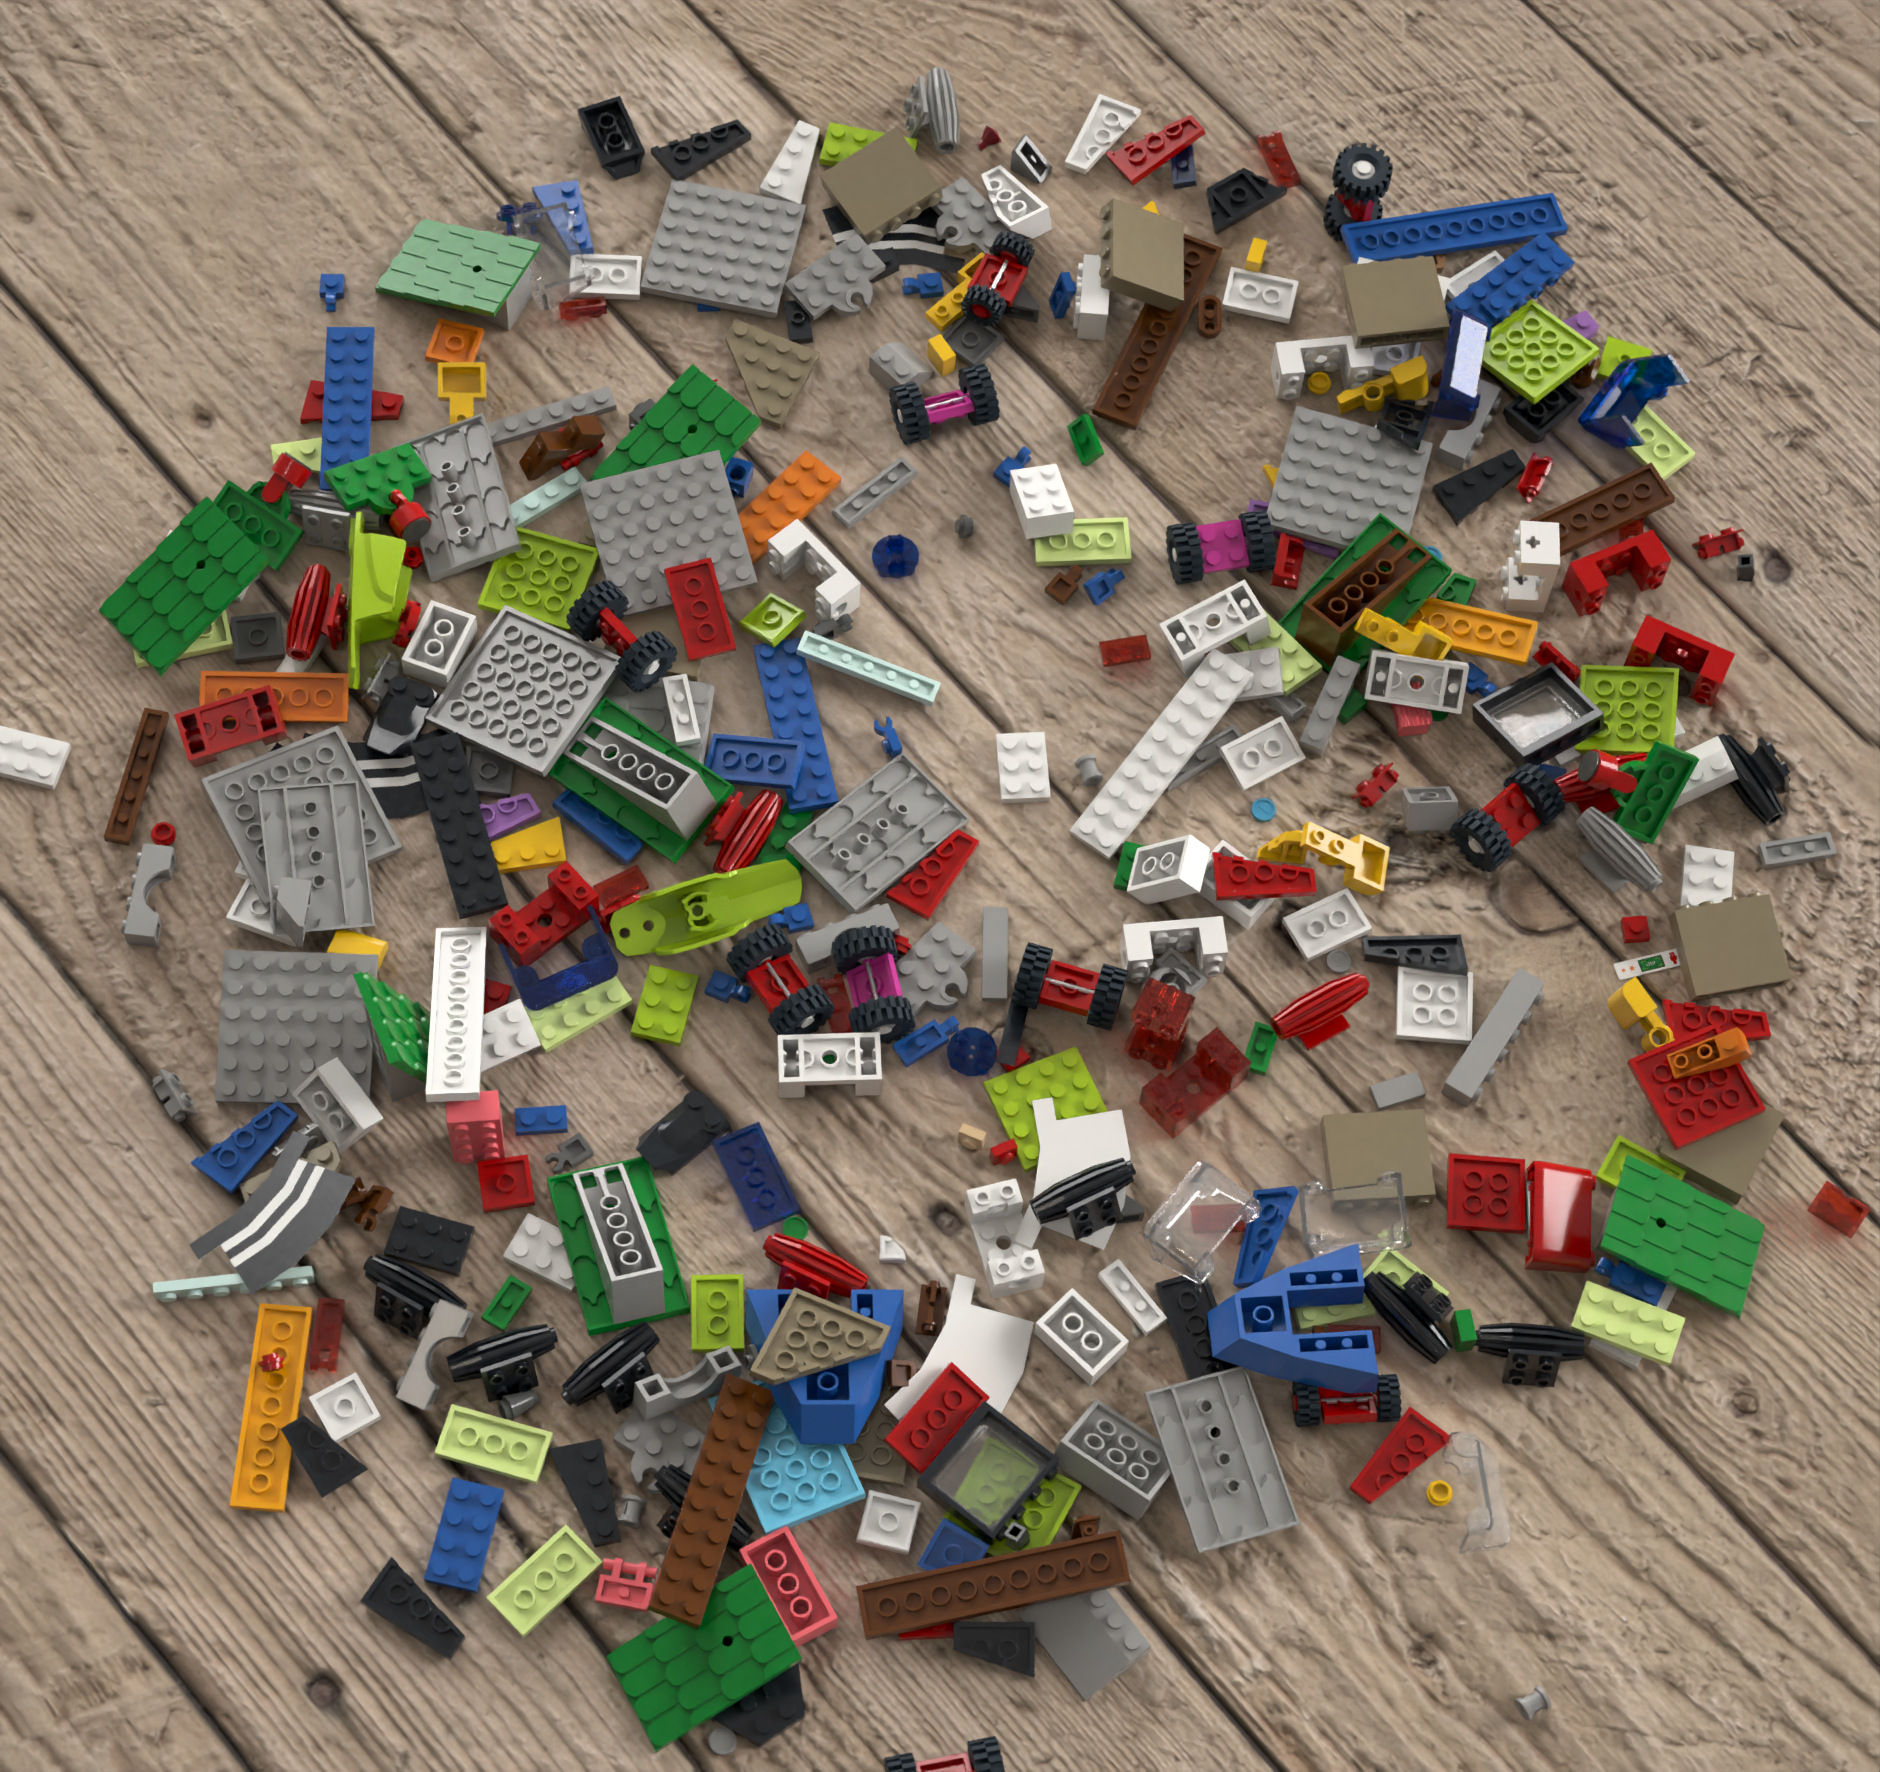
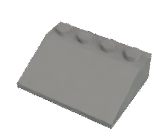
M1097 1398L1060 1441L1054 1453L1059 1458L1057 1467L1138 1521L1171 1477L1160 1441Z
M1107 1589L1030 1605L1019 1615L1022 1622H1035L1036 1640L1084 1701H1087L1148 1655L1151 1647L1150 1643Z

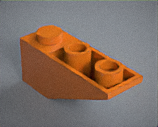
M1738 1027L1666 1055L1675 1079L1728 1067L1753 1057L1745 1034Z

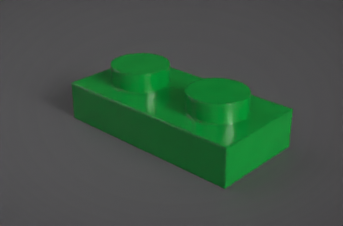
M1083 413L1067 425L1081 465L1088 467L1104 455L1089 415Z
M1124 841L1113 888L1127 891L1136 850L1145 845Z
M1255 1022L1240 1069L1265 1077L1277 1039L1272 1026Z
M510 1275L481 1316L482 1321L504 1333L532 1293V1287Z

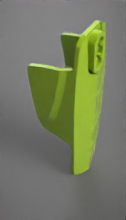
M356 511V517L350 519L349 534L350 572L347 653L348 687L353 690L361 689V646L393 638L395 631L398 630L400 625L398 622L401 609H404L412 578V569L402 565L406 541L391 536L366 533L362 511Z
M786 859L721 874L713 873L645 894L640 897V900L613 912L610 928L617 949L626 956L654 952L658 956L677 954L733 936L753 921L779 912L785 907L798 904L802 892V878L796 868ZM645 921H650L652 923V928L650 930H645L643 928V924ZM622 928L630 931L625 938L619 935Z

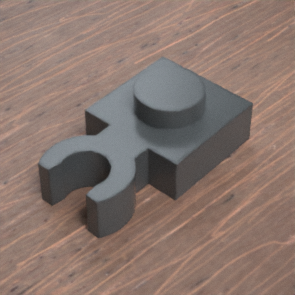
M847 613L837 620L833 618L828 621H821L812 628V633L833 640L838 637L839 633L851 630L853 628L851 625L853 620Z
M579 1132L559 1144L558 1150L560 1153L547 1155L545 1162L546 1164H550L553 1161L559 1163L552 1169L553 1174L557 1175L563 1171L566 1164H569L573 1169L593 1157L594 1153Z

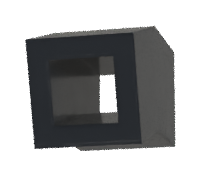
M1753 554L1738 555L1737 580L1752 582L1755 575Z
M1014 1521L1004 1533L1007 1540L1006 1545L1016 1552L1022 1551L1030 1540L1027 1528Z

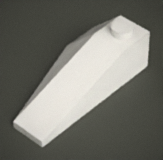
M1001 165L981 174L998 220L1007 228L1032 239L1052 229L1049 207Z

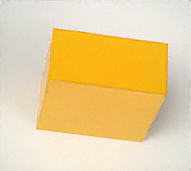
M1253 238L1246 259L1245 270L1260 272L1267 246L1266 240Z
M939 334L929 339L927 357L940 375L944 377L954 372L956 354L943 336Z

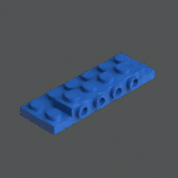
M1542 232L1447 303L1445 306L1446 311L1475 340H1478L1497 324L1510 317L1514 311H1518L1520 307L1526 305L1530 299H1537L1547 286H1554L1560 277L1574 266L1575 262Z

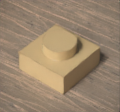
M963 1123L959 1130L958 1142H961L968 1149L974 1150L976 1148L982 1151L987 1132Z

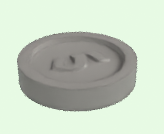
M1336 949L1328 954L1326 966L1331 972L1342 974L1350 968L1351 957L1346 951Z
M717 1728L710 1735L709 1746L717 1755H728L736 1747V1736L728 1728Z

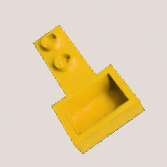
M983 252L958 271L957 282L959 285L925 312V318L941 332L956 319L959 320L964 315L965 311H962L961 303L967 293V287L985 255Z
M1423 355L1391 367L1389 375L1374 381H1367L1360 387L1345 390L1336 396L1337 407L1341 415L1361 406H1364L1368 411H1379L1384 406V397L1392 393L1398 400L1417 401L1425 397L1429 388L1427 364ZM1371 395H1377V396H1378L1377 398H1374V399L1369 398V396H1371Z
M438 362V400L450 401V425L473 417L474 401H486L485 362Z
M1365 608L1354 626L1355 631L1401 655L1442 661L1454 642L1446 634L1420 620L1412 632L1393 619L1385 618L1368 608ZM1415 675L1416 677H1418V678H1420V679L1423 680V678H1422L1421 676Z
M1312 822L1303 824L1300 847L1318 854V861L1324 865H1341L1345 867L1344 886L1364 895H1376L1384 891L1390 847L1362 834L1348 840Z
M338 929L327 953L377 954L379 971L389 947L386 941L349 929Z
M1636 976L1609 997L1607 1002L1608 1008L1623 1029L1627 1030L1636 1023H1639L1646 1034L1641 1039V1045L1646 1052L1675 1040L1671 1029L1664 1025L1654 1010L1657 1008V1005ZM1652 1035L1658 1037L1660 1045L1653 1042Z

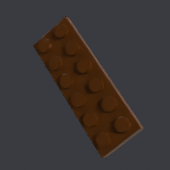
M1651 462L1529 521L1559 523L1561 557L1674 503L1675 497Z

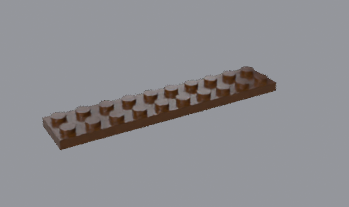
M1184 234V301L1172 312L1148 303L1144 304L1092 411L1093 415L1136 431L1221 256V247Z
M729 1373L724 1377L647 1610L695 1629L700 1627L774 1401L771 1390Z
M1120 1530L859 1585L856 1586L865 1638L866 1640H872L1129 1585L1131 1580Z

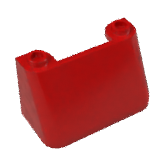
M1532 1161L1526 1170V1181L1532 1183L1528 1186V1191H1530L1529 1240L1527 1241V1247H1529L1528 1256H1525V1270L1587 1273L1590 1266H1594L1595 1251H1591L1592 1190L1595 1191L1596 1175H1592L1591 1170L1545 1161Z

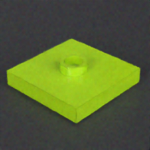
M1608 336L1596 377L1640 391L1653 350Z
M770 593L738 624L740 629L768 645L776 647L807 616L804 610Z

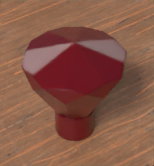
M986 126L981 140L976 144L977 148L983 151L987 146L1001 143L998 132Z

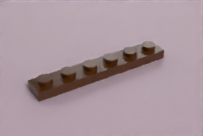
M144 708L104 834L106 842L130 845L170 717L168 712Z

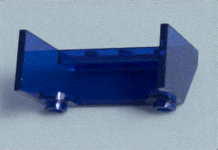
M1453 309L1449 320L1450 328L1438 398L1433 408L1432 416L1469 422L1473 409L1479 407L1481 395L1477 394L1485 341H1490L1492 328H1488V322L1463 310Z
M1670 353L1627 359L1614 369L1579 416L1578 423L1585 431L1614 448L1623 449L1626 447L1642 446L1645 441L1632 425L1633 421L1648 401L1661 400L1668 394L1671 386L1688 384L1690 380Z
M592 905L587 906L586 912L596 934L587 937L582 944V952L586 960L539 980L536 971L530 966L524 965L514 969L504 944L498 945V950L512 982L527 1009L531 1011L543 1010L605 983L617 975V960Z

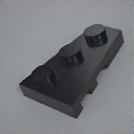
M953 1622L954 1651L1035 1678V1622Z

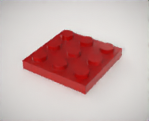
M1449 1153L1447 1157L1446 1228L1523 1234L1525 1231V1159Z

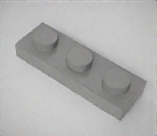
M1830 832L1759 843L1757 847L1764 869L1834 858L1837 854Z

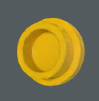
M1316 372L1309 377L1307 385L1311 392L1321 395L1329 391L1331 380L1326 373Z
M1442 1480L1431 1482L1426 1489L1427 1500L1437 1507L1446 1506L1453 1496L1450 1485Z

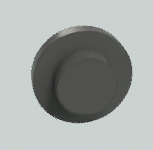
M961 515L955 522V532L958 533L959 538L965 539L966 536L970 537L973 533V519L967 517V515Z

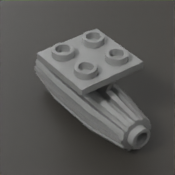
M935 67L926 74V86L924 84V76L919 75L916 83L911 86L909 97L904 100L903 110L907 115L905 126L906 130L909 131V138L915 139L919 129L928 125L936 151L939 154L945 155L954 153L958 149L960 121L956 93L949 73L946 69Z
M291 489L288 493L291 500L290 514L303 519L305 544L349 552L350 519L356 517V511L363 512L366 530H381L383 527L385 514L382 517L373 512L368 504L346 512L334 492Z
M1591 806L1581 814L1576 821V825L1593 848L1581 856L1579 861L1612 894L1629 881L1644 892L1649 890L1654 892L1662 885L1661 878L1663 874L1648 853L1617 822L1594 806Z

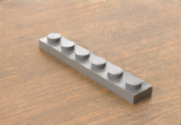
M609 386L486 424L493 447H497L536 435L539 432H546L566 426L573 416H598L617 409Z

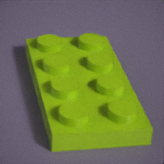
M829 122L819 164L835 166L886 133ZM904 137L916 153L918 139Z

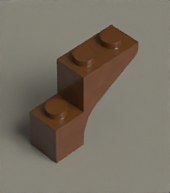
M596 415L573 416L563 431L539 432L520 459L519 464L528 481L536 480L571 454L582 450L595 449L606 433Z

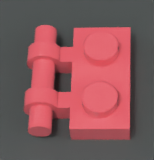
M604 1558L603 1569L612 1570L611 1576L600 1574L595 1603L648 1613L647 1607L654 1586L651 1583L644 1582L645 1577L655 1579L657 1568L649 1567L647 1563L639 1562V1564L624 1562L622 1558H615V1560ZM623 1572L636 1575L635 1580L620 1578V1575Z

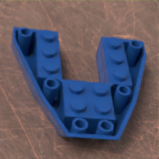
M1358 1243L1285 1268L1235 1293L1209 1311L1207 1317L1212 1356L1275 1378L1346 1393L1376 1392L1379 1374L1372 1330L1293 1335L1289 1308L1363 1304L1365 1285Z
M746 1289V1330L758 1354L793 1290ZM851 1290V1311L891 1327L880 1353L777 1385L768 1383L773 1398L801 1444L855 1443L880 1396L887 1376V1361L893 1358L903 1329L904 1290Z

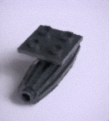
M1723 733L1718 737L1739 778L1730 782V785L1741 801L1765 826L1772 825L1780 820L1786 812L1774 787H1781L1786 793L1789 791V781L1791 780L1788 775L1790 770L1783 760L1779 762L1775 754L1777 752L1770 741L1766 743L1761 736L1757 739L1758 747L1751 755L1731 734L1726 735Z
M1124 1158L1091 1166L1055 1183L1030 1200L1032 1211L1040 1225L1069 1217L1075 1240L1088 1237L1094 1232L1106 1226H1112L1117 1221L1123 1219L1116 1193L1134 1181L1133 1175L1136 1174V1171L1131 1161H1125Z
M376 1254L374 1257L370 1256L364 1264L365 1277L376 1285L374 1316L382 1323H388L397 1328L405 1336H411L418 1340L421 1333L423 1315L429 1317L431 1308L435 1303H439V1300H446L463 1309L467 1308V1303L444 1284L407 1263Z
M1371 1271L1364 1278V1294L1384 1321L1411 1348L1433 1364H1436L1453 1347L1436 1321L1440 1324L1454 1308L1451 1306L1450 1299L1433 1287V1282L1428 1276L1417 1271L1403 1285L1404 1288L1381 1271L1377 1274Z
M642 1321L615 1336L575 1370L561 1386L563 1392L560 1395L569 1406L574 1404L578 1407L605 1392L615 1414L619 1413L622 1409L628 1408L633 1402L635 1382L654 1375L646 1356L660 1342L658 1335L646 1321Z
M1500 1323L1479 1325L1478 1330H1475L1477 1341L1473 1346H1477L1478 1352L1506 1358L1502 1376V1383L1515 1386L1530 1385L1541 1388L1554 1387L1560 1362L1582 1360L1584 1357L1585 1335L1555 1326Z
M548 1324L516 1328L474 1342L446 1357L454 1383L482 1378L487 1399L490 1403L501 1400L502 1396L529 1391L539 1386L533 1360L555 1349L554 1343L558 1342L554 1327L549 1328Z
M672 1464L668 1468L663 1465L654 1475V1478L657 1480L654 1485L671 1504L656 1525L668 1538H671L692 1476ZM738 1513L736 1514L726 1547L735 1552H738L754 1533Z

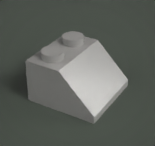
M886 343L872 354L869 359V373L888 390L891 387L915 382L919 387L935 374L932 368L903 343Z
M1449 786L1401 788L1404 823L1408 831L1415 834H1423L1428 830H1436L1439 833L1450 832L1452 825L1458 820V800Z
M281 876L280 885L274 886L272 910L277 911V922L297 947L303 948L311 904L312 881Z

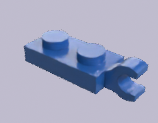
M954 1016L948 1018L940 1025L934 1019L894 1043L893 1050L907 1068L949 1042L947 1035H952L959 1030V1022Z
M1601 1257L1594 1270L1596 1273L1611 1279L1608 1286L1629 1297L1653 1306H1657L1667 1284L1622 1261L1616 1267L1610 1260Z

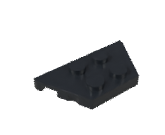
M1245 168L1208 187L1206 195L1214 233L1216 235L1285 196L1287 188L1282 185L1280 188L1269 183V179L1257 176Z
M1386 399L1376 428L1418 451L1435 401L1428 400L1427 405H1415V400Z
M799 1662L710 1718V1720L729 1728L734 1734L743 1736L759 1748L805 1718Z

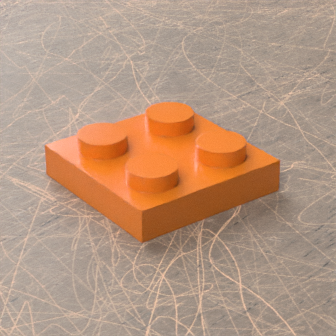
M439 318L425 354V360L436 364L438 362H474L484 336V328Z

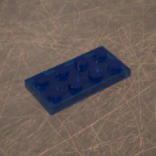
M759 1122L712 1141V1146L753 1232L801 1213L800 1206Z

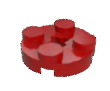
M413 600L406 601L404 609L402 608L399 614L398 622L400 625L394 633L392 644L407 649L412 639L408 636L415 631L421 603Z

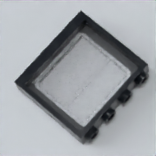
M1552 662L1472 704L1473 722L1518 767L1525 763L1538 766L1604 730V713Z
M983 1401L918 1478L917 1488L992 1546L997 1540L1001 1542L1005 1538L1004 1533L1013 1520L1018 1522L1026 1512L1025 1505L1030 1500L1034 1502L1043 1491L1041 1486L1046 1480L1051 1482L1059 1471L1057 1468L1059 1458L986 1401Z

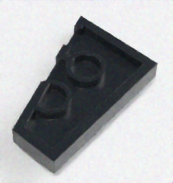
M305 1415L280 1429L322 1498L368 1470L366 1466L336 1443Z

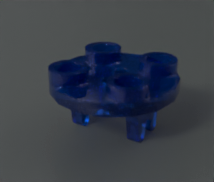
M527 202L523 204V207L515 208L513 205L508 204L500 206L496 219L506 222L508 235L512 234L511 224L520 221L529 222L531 232H535L534 219L541 217L543 213L542 209L538 208L535 202Z
M901 534L888 535L879 540L874 546L872 562L881 577L902 578L911 576L915 573L919 563V551L910 539Z
M966 1027L958 1030L951 1037L947 1046L949 1065L953 1070L966 1076L986 1075L993 1067L997 1058V1046L993 1037L977 1027Z

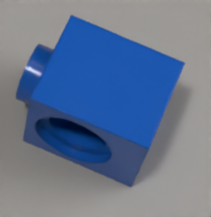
M732 456L725 469L732 496L744 498L753 477V462Z

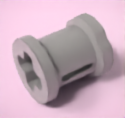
M1084 755L1075 761V766L1077 769H1080L1083 777V786H1093L1103 780V775L1101 772H1098L1095 764V755Z
M624 1495L625 1505L622 1515L618 1517V1523L630 1528H640L641 1522L639 1520L643 1507L647 1505V1500L635 1495Z
M1540 1686L1535 1687L1534 1692L1523 1699L1517 1698L1515 1700L1518 1711L1528 1721L1533 1718L1532 1715L1543 1708L1549 1709L1551 1707L1548 1695Z

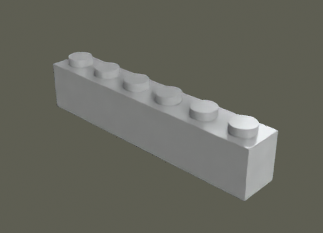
M1518 968L1446 1080L1441 1091L1443 1094L1467 1108L1472 1100L1478 1101L1484 1091L1481 1088L1484 1081L1490 1082L1496 1072V1069L1493 1068L1496 1062H1503L1508 1053V1050L1505 1048L1509 1042L1514 1044L1520 1035L1519 1026L1521 1023L1524 1025L1528 1023L1533 1014L1530 1009L1534 1004L1538 1006L1545 995L1542 992L1545 982Z

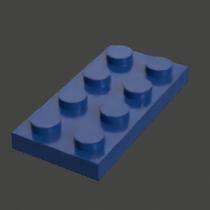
M713 733L704 766L730 784L795 790L806 744L804 741Z
M452 1478L425 1573V1582L477 1594L505 1494L504 1489Z

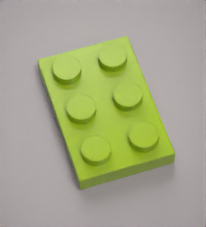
M650 965L631 1028V1036L680 1047L699 982V976Z
M1618 1135L1596 1175V1180L1615 1190L1626 1155L1662 1170L1663 1173L1682 1181L1687 1171Z
M743 1274L691 1275L692 1353L713 1352L726 1346H730L733 1352H744Z

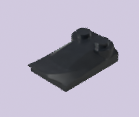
M617 96L577 109L581 128L586 132L601 167L615 180L638 174L645 150L621 97Z
M1563 382L1535 404L1520 394L1504 408L1503 415L1507 424L1527 441L1540 443L1545 439L1546 434L1574 411L1585 398L1566 382Z
M396 676L389 681L388 691L363 736V741H365V746L390 756L399 754L408 758L411 752L410 744L418 740L427 723L424 717L439 698V694L428 685L404 676Z
M698 1090L691 1091L685 1095L679 1105L639 1137L636 1150L654 1170L667 1171L673 1176L728 1132L730 1124L723 1113L705 1094Z

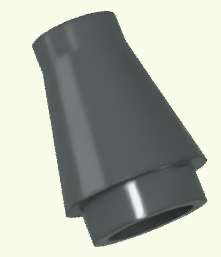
M531 1389L525 1392L502 1396V1399L497 1401V1406L503 1419H511L513 1421L538 1404L539 1400L536 1392Z

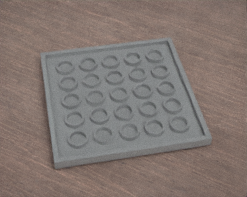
M672 179L640 285V292L776 319L785 289L784 284L787 282L805 217L806 205Z
M1296 406L1267 510L1271 527L1278 532L1346 550L1371 521L1381 513L1409 535L1433 443L1422 440L1417 451L1376 427Z
M719 450L579 484L605 579L607 581L610 580L629 601L627 611L623 612V618L673 606L664 574L665 568L711 557L721 594L758 584Z
M505 605L424 718L427 723L450 734L458 732L461 739L546 777L616 677L615 666L619 664L617 661L621 656Z
M338 725L201 779V784L264 907L270 905L257 788L358 780L368 865L402 851L399 840Z
M224 950L215 1102L273 1104L276 1101H280L283 1104L300 1105L292 1093L318 1067L336 1057L371 1101L373 1048L362 996L353 974L368 972L377 980L378 955Z

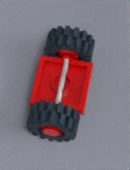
M1009 231L1000 232L989 250L990 254L985 253L967 287V293L961 303L962 311H965L964 314L966 316H971V321L975 319L977 324L980 325L982 322L984 326H988V324L990 326L997 325L1006 306L1011 307L1028 275V265L1035 252L1032 249L1033 245L1028 244L1029 240L1027 238L1025 240L1022 239L1023 236L1021 234L1016 236V232L1013 231L1011 234Z
M1397 1374L1379 1375L1377 1391L1372 1393H1346L1293 1381L1292 1406L1295 1425L1297 1427L1319 1426L1320 1410L1324 1424L1337 1425L1340 1423L1400 1421L1401 1390H1399Z

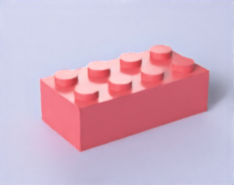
M498 1090L480 1092L479 1100L446 1101L447 1127L453 1162L471 1164L479 1160L505 1158L504 1130Z
M788 1526L782 1527L739 1549V1559L743 1567L750 1563L754 1567L796 1647L837 1627L838 1617Z

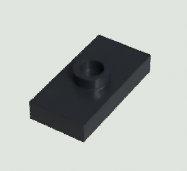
M795 300L783 301L789 340L798 344L813 342L809 315Z

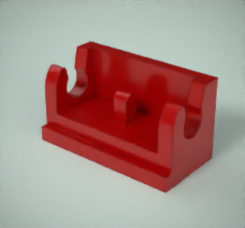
M1281 533L1275 560L1276 564L1271 580L1272 586L1292 590L1297 589L1305 549L1304 546H1301L1304 543L1303 539Z

